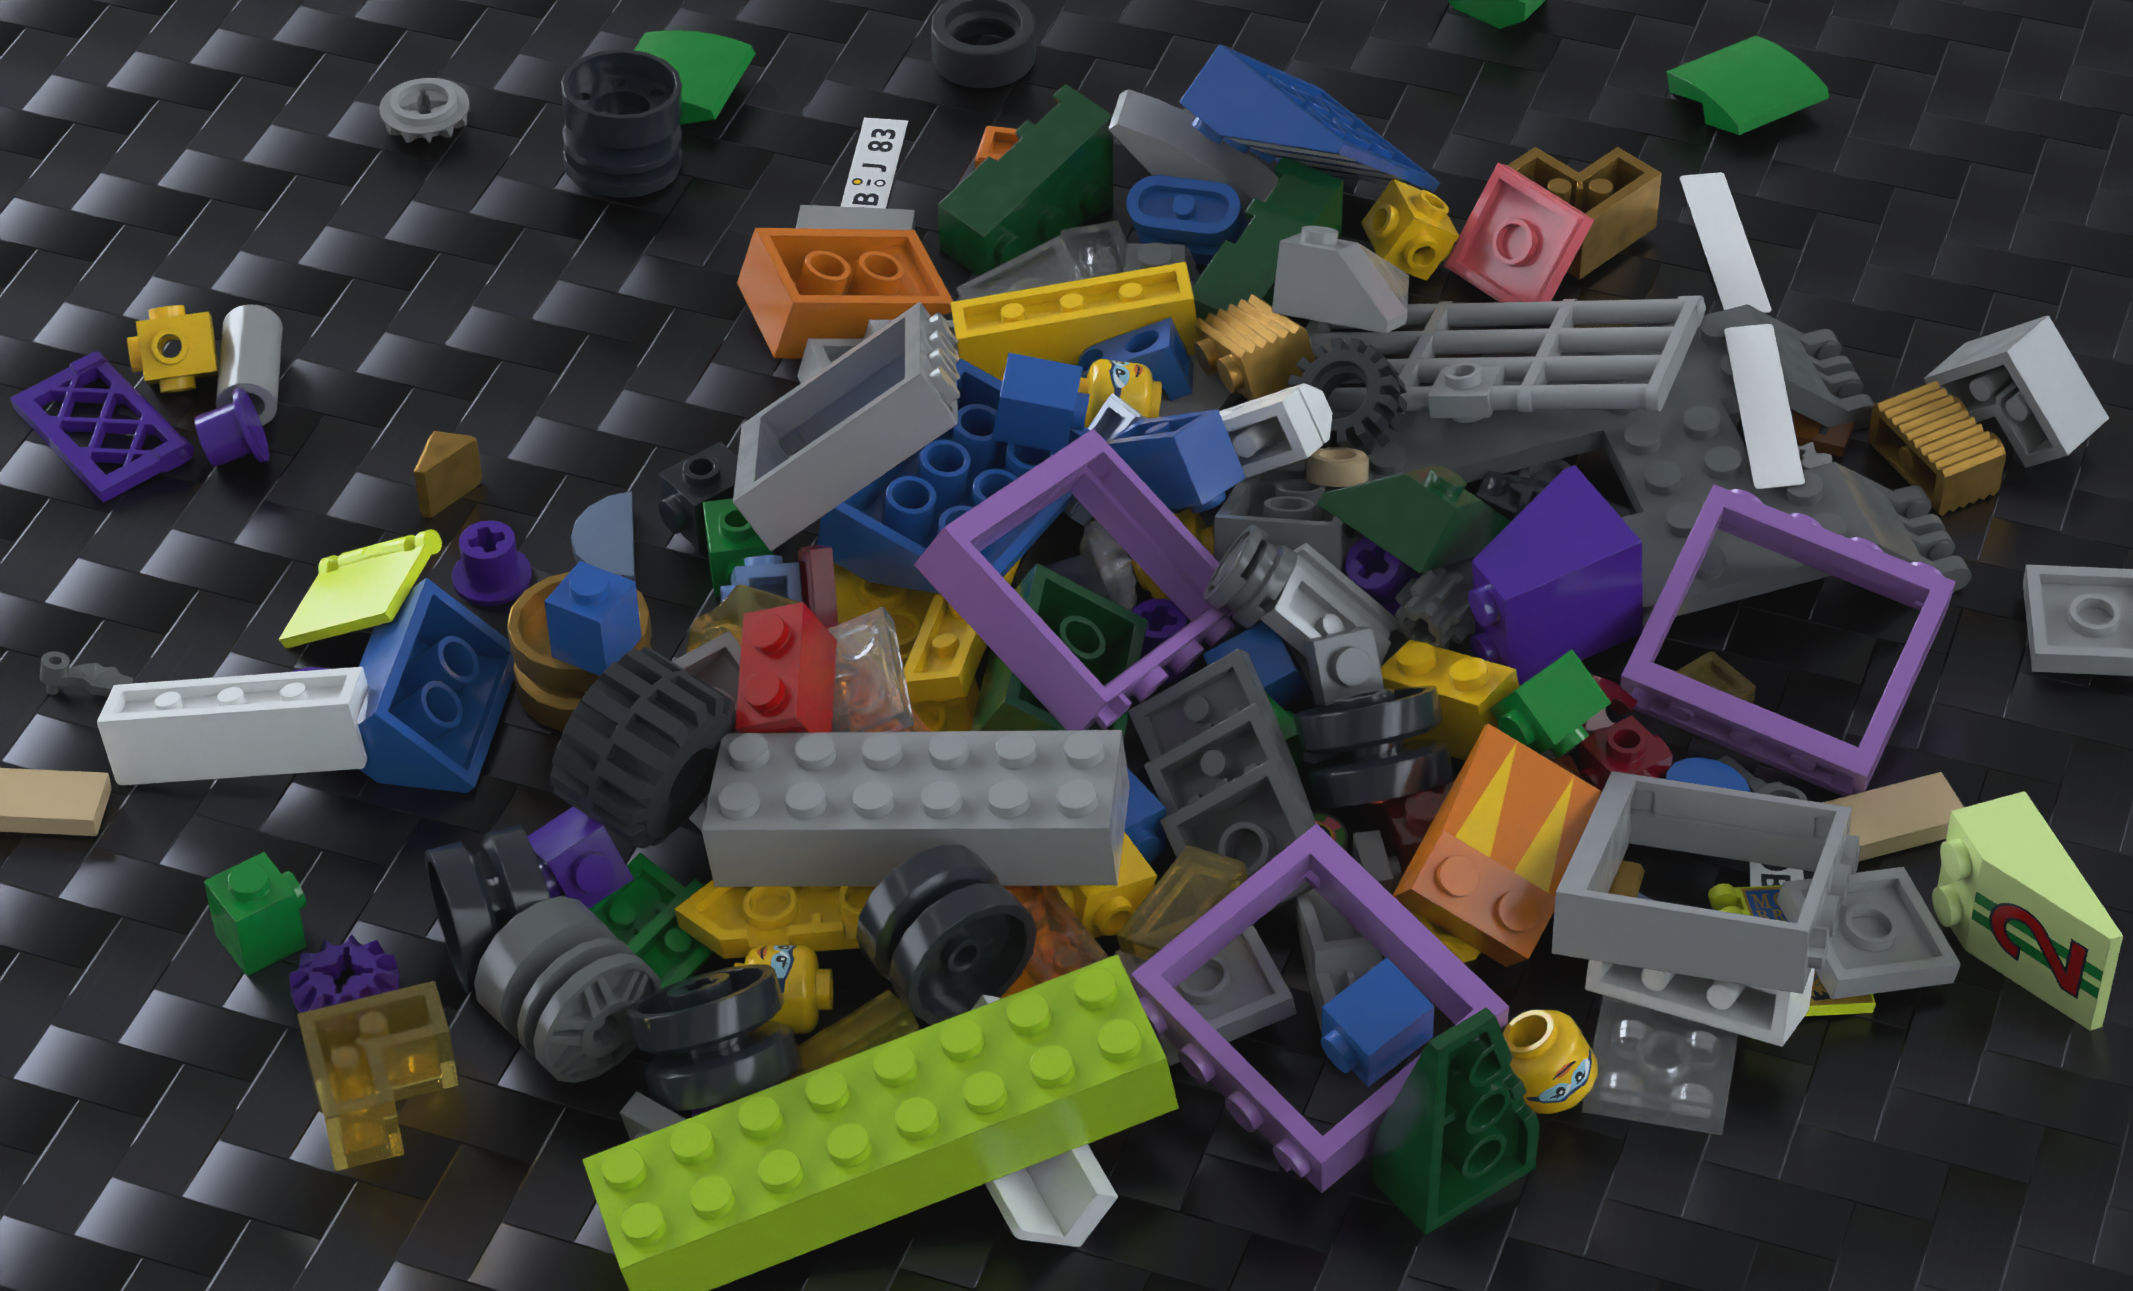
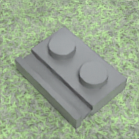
M1304 543L1293 550L1298 554L1294 569L1275 601L1271 599L1265 605V614L1260 619L1305 657L1304 640L1362 626L1373 627L1381 666L1391 644L1388 640L1392 631L1397 629L1396 625L1399 623V620L1308 543Z

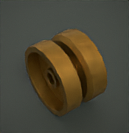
M570 572L547 577L526 589L511 607L507 626L510 650L514 658L513 671L516 691L522 708L538 723L562 732L580 700L600 677L555 659L551 655L544 601ZM636 589L642 638L632 650L637 649L640 651L643 647L652 649L650 644L652 631L648 607L642 593Z

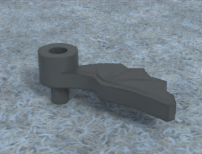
M57 651L45 653L41 658L40 680L46 684V692L51 695L57 694L60 686L73 685L84 687L90 694L109 697L114 685L133 684V678L120 674L116 667H103L98 663H89L69 668V657Z

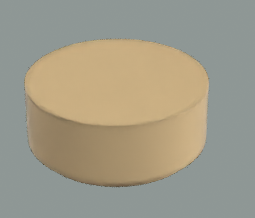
M1327 447L1316 450L1311 456L1306 458V480L1313 484L1329 487H1348L1368 481L1369 457L1363 451L1345 447Z

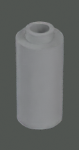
M243 305L231 310L223 321L216 408L233 403V389L243 388L252 401L262 426L271 421L275 416L278 401L283 326L280 318L272 310L259 305Z

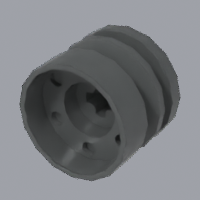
M562 896L539 901L514 916L495 935L480 959L474 981L477 1001L514 1038L519 1039L520 1044L558 1081L571 1083L582 1082L602 1075L621 1063L636 1048L626 1012L630 1005L661 989L660 978L639 956H636L623 941L617 940L609 928L580 900Z

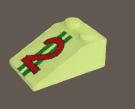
M2023 791L1951 811L1946 841L1941 844L1940 849L1942 864L1938 886L1934 888L1932 893L1934 911L1940 923L1945 927L1950 926L1965 951L2090 1031L2103 1027L2123 935L2027 793Z

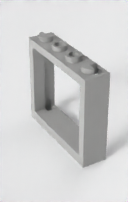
M918 302L742 424L733 503L770 551L958 424L957 399L961 396L957 389V380L960 379V375L956 369V362L959 361V356L953 346L959 341L948 328L947 320L939 312L930 316L921 302Z
M1612 771L1556 890L1552 954L1803 994L1811 969L1823 970L1829 937L1835 936L1840 905H1845L1851 874L1855 875L1857 871L1861 845H1859L1860 836L1850 835L1852 807ZM1630 843L1815 872L1797 923L1608 893Z

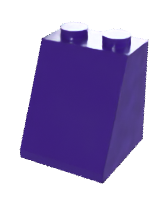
M1575 465L1564 469L1472 560L1473 590H1470L1468 593L1469 605L1475 621V636L1470 638L1472 654L1476 658L1516 669L1519 686L1571 649L1581 661L1642 634V541Z

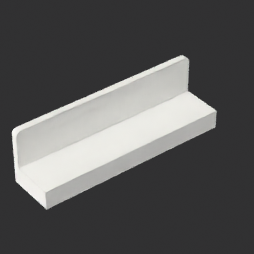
M363 667L121 684L113 686L97 720V725L115 781L119 785L362 769L366 765L367 754L357 718L369 687Z
M982 995L971 1010L1002 998ZM1088 1144L985 1183L1016 1238L1081 1247L1118 1198Z

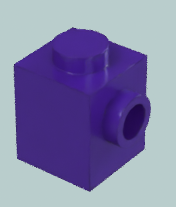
M574 806L527 836L544 876L550 898L562 896L577 899L589 909L634 879L604 825Z

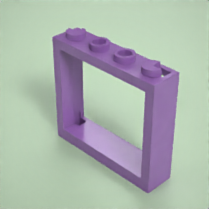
M1094 428L945 526L914 564L1066 730H1087L1095 723L1105 730L1132 705V702L1128 699L1133 695L1141 703L1166 681L1169 675L1165 671L1168 668L1177 676L1204 651L1200 644L1205 642L1212 649L1235 629V625L1229 619L1233 615L1232 610L1226 606L1220 609L1215 608L1203 599L1205 588L1219 562ZM1068 491L1075 496L1191 621L1105 686L1097 680L980 553L981 550Z
M1713 484L1621 675L1620 687L1638 701L1633 708L1637 711L1846 797L1865 792L1946 615L1956 581L1944 577L1938 569L1923 562L1909 563L1886 554L1878 545L1867 539L1859 537L1849 539L1824 529L1818 521L1810 516L1801 513L1787 514L1764 505L1758 497L1748 491L1741 489L1727 490ZM1718 529L1920 611L1859 747L1654 663Z
M1316 823L1131 973V983L1157 1038L1163 1034L1179 1050L1177 1053L1178 1058L1190 1076L1202 1085L1210 1081L1226 1097L1225 1105L1236 1122L1248 1132L1258 1129L1274 1145L1273 1153L1286 1172L1293 1169L1301 1178L1305 1176L1323 1193L1373 1151L1374 1135L1420 1055L1322 1136L1174 988L1306 881L1382 955L1388 957L1455 1025L1487 1007L1496 1016L1500 1028L1504 1032L1508 1025L1509 1006Z

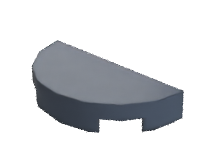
M632 491L607 496L588 506L578 517L571 535L572 551L576 565L579 561L636 582Z

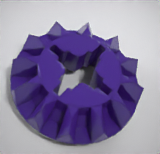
M352 934L342 945L334 946L323 939L320 951L317 953H301L298 970L289 973L291 996L297 1010L310 1021L329 1027H349L374 1019L393 1003L400 988V974L395 955L384 953L378 940L362 945ZM352 969L354 976L349 977L347 985H343L342 993H338L334 980L340 978L342 971Z

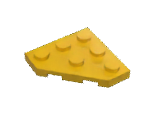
M711 880L676 907L675 913L679 928L723 959L746 957L749 950L756 946L804 945L809 946L815 952L860 948L856 939L859 915L872 891L877 886L715 887L714 881Z

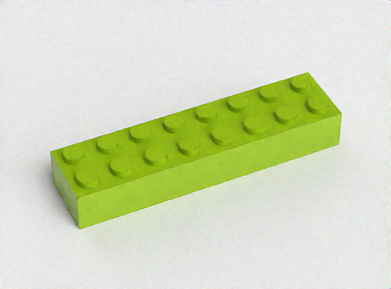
M1117 954L582 1160L629 1291H709L1063 1154L1071 1149L1081 1147L1179 1109L1165 1053Z

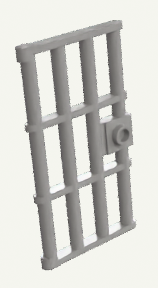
M1679 296L1678 299L1592 301L1564 299L1563 301L1453 303L1452 301L1439 302L1438 304H1408L1406 324L1399 328H1425L1424 331H1390L1388 333L1330 332L1332 329L1359 328L1310 320L1305 329L1307 330L1312 349L1322 344L1328 352L1333 351L1332 339L1342 338L1350 346L1351 338L1362 340L1367 347L1370 344L1373 345L1383 356L1410 355L1408 359H1387V361L1399 373L1398 377L1405 384L1407 393L1401 394V396L1407 402L1406 411H1429L1430 418H1451L1458 423H1471L1483 418H1490L1494 410L1533 412L1534 410L1646 409L1648 412L1661 411L1696 330L1700 327L1704 318L1706 305L1703 296ZM1675 323L1674 326L1574 328L1575 325ZM1551 325L1549 329L1449 330L1450 327ZM1663 351L1661 355L1560 356L1561 353ZM1537 353L1535 357L1434 358L1435 355ZM1351 379V380L1345 381V382H1343V383H1341V384H1366V383L1363 382V381H1361V380H1358V379ZM1650 380L1648 384L1546 385L1548 381ZM1523 381L1521 385H1505L1506 382ZM1420 383H1434L1433 386L1419 387ZM1367 387L1335 388L1327 400L1331 411L1356 412L1367 397Z

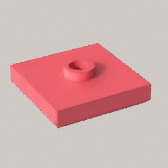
M1497 163L1444 267L1498 302L1551 301L1594 219L1510 166Z

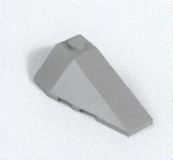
M1304 226L1301 233L1283 239L1279 243L1272 313L1388 333L1406 324L1409 275L1358 242L1338 239V231L1322 226Z

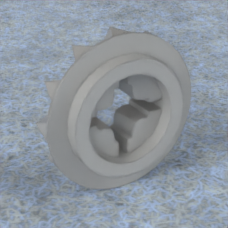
M420 78L404 82L392 88L381 100L379 109L381 122L385 123L389 135H402L406 143H410L417 138H425L430 144L432 137L440 135L450 138L454 128L466 126L470 104L467 93L459 85L439 78ZM427 105L428 111H431V113L420 114L422 106Z

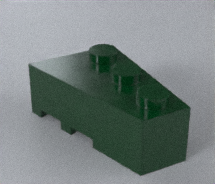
M1067 84L1053 95L1055 102L1058 104L1036 125L1027 120L1015 131L1017 138L1020 140L998 161L989 156L938 204L940 250L984 281H988L1006 269L1015 266L1023 259L1060 239L1063 235L1113 206V134L1108 130L1113 115Z
M1283 156L1274 169L1275 175L1278 176V183L1265 202L1254 198L1246 209V217L1252 219L1241 237L1236 244L1227 240L1224 241L1192 287L1197 320L1198 318L1206 320L1209 313L1216 316L1220 308L1227 311L1230 304L1238 306L1241 299L1248 302L1251 294L1272 306L1279 243L1281 240L1301 233L1304 226H1322L1338 231V239H1341L1343 180Z

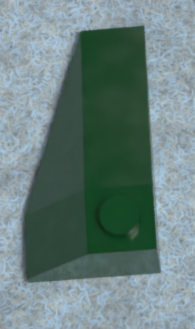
M1437 465L1325 492L1317 503L1419 573L1477 556L1511 522L1482 500L1464 489L1466 482L1459 475Z
M1487 1007L1428 1041L1374 1135L1372 1182L1425 1235L1536 1167L1540 1123L1536 1113L1525 1103L1523 1095L1527 1091L1522 1080L1512 1071L1510 1062L1513 1057L1496 1016Z

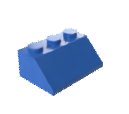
M425 578L410 590L392 622L374 626L359 667L364 669L369 687L357 718L367 754L366 765L359 770L377 783L468 793L476 786L514 679V658L507 638L428 578Z

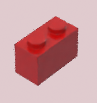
M804 602L745 613L743 615L735 729L739 733L832 732L837 640Z

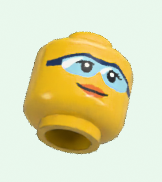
M1098 359L1090 366L1087 378L1080 377L1078 392L1090 394L1084 427H1089L1112 393L1126 401L1146 418L1159 417L1162 384L1161 382L1153 381L1152 373L1146 365Z
M756 946L749 950L745 963H735L734 965L736 967L749 964H765L775 969L784 1003L779 1012L770 1021L787 1024L793 1029L794 1034L811 1033L818 1023L820 1010H832L833 1008L832 969H819L818 957L809 946Z
M1530 1010L1513 1018L1506 1026L1503 1035L1513 1057L1510 1066L1513 1073L1522 1080L1527 1091L1523 1095L1525 1103L1535 1113L1553 1114L1570 1109L1577 1105L1591 1091L1598 1076L1597 1058L1575 1021L1569 1015L1557 1010Z

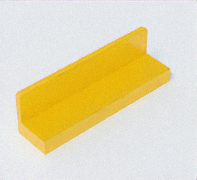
M1186 262L950 302L955 336L959 341L957 343L959 358L1001 381L1004 378L1008 353L1077 366L1079 356L1088 347L1170 317L1189 356L1195 355L1194 343L1200 341L1195 327L1197 318Z

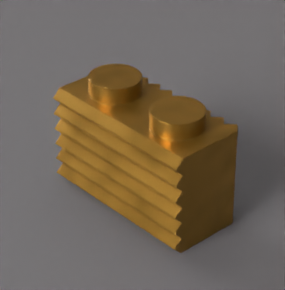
M1252 294L1248 302L1241 299L1238 306L1230 304L1227 311L1220 308L1216 316L1209 313L1206 320L1198 318L1195 324L1200 341L1194 343V351L1204 373L1207 376L1215 374L1216 378L1219 377L1223 381L1229 392L1234 393L1238 391L1244 398L1247 397L1248 401L1290 388L1288 385L1290 375L1302 378L1304 374L1296 365L1301 358L1304 357L1310 363L1315 361L1307 330L1286 315L1272 313L1271 305Z
M1938 381L1928 383L1873 405L1868 442L1911 486L1923 488L1931 502V507L1938 514L1944 516L1948 510L1954 512L1959 506L1964 508L1969 502L1974 504L1979 498L1984 500L1989 494L1994 496L2000 490L2003 467L2006 460V452L2002 442L1994 433L1984 432L1982 425L1976 424L1974 416L1969 417L1964 403L1958 397L1948 396L1946 389L1940 388Z

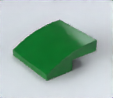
M683 30L645 32L634 49L635 51L647 52L662 58L678 71L682 83V117L679 125L716 120L755 56V52L750 44L716 34Z
M1753 36L1666 71L1670 93L1701 102L1703 104L1705 124L1737 135L1829 98L1828 87L1806 64L1781 46L1759 36Z
M640 852L626 865L634 879L589 908V910L609 928L617 940L623 941L636 956H639L660 978L661 988L694 976L716 953L679 928L675 913L676 907L704 887V885L695 878L685 888Z

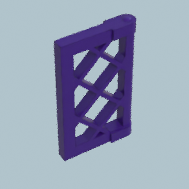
M97 351L70 363L69 368L10 398L13 409L103 503L161 472L166 473L182 465L194 455L193 445L163 418L110 364L102 353ZM100 378L110 389L81 387ZM53 401L63 402L58 416H49L41 407ZM76 402L104 404L99 418L70 417ZM125 404L140 420L111 418L116 405ZM65 431L93 433L89 446L78 447ZM106 433L134 434L130 449L101 448ZM147 435H156L163 442L162 445L154 448L153 451L142 450ZM95 463L124 464V466L105 475Z

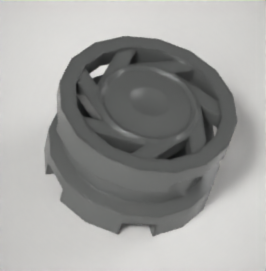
M1250 525L1235 540L1216 567L1203 594V599L1215 608L1220 609L1226 606L1232 610V619L1248 629L1265 614V610L1262 608L1271 599L1275 601L1290 577L1298 555L1283 544L1275 547L1267 541L1268 534L1256 525Z

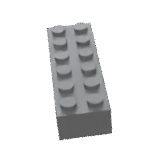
M1122 730L727 733L720 742L701 830L715 887L878 886L893 869L917 853L940 845L965 846L979 855L996 874L1000 886L1118 885L1130 790Z

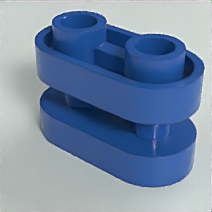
M1152 175L1138 181L1129 191L1126 200L1127 211L1135 227L1140 244L1157 242L1185 245V262L1208 265L1225 240L1236 244L1248 226L1238 194L1232 187L1221 182Z

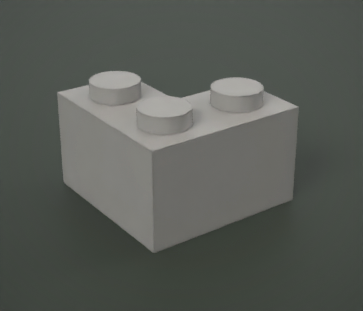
M2049 315L1966 342L1923 378L1926 384L1938 381L1940 388H1945L1948 396L1958 397L1964 403L1969 417L1974 416L1976 422L1996 417L2025 468L2068 456L2109 419Z

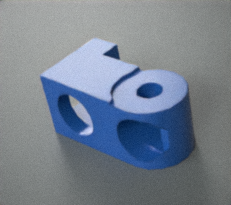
M1171 317L1094 344L1085 349L1079 356L1077 366L1082 367V378H1087L1090 366L1098 359L1146 365L1150 369L1153 381L1161 382L1162 389L1164 388L1170 401L1192 394L1194 364Z

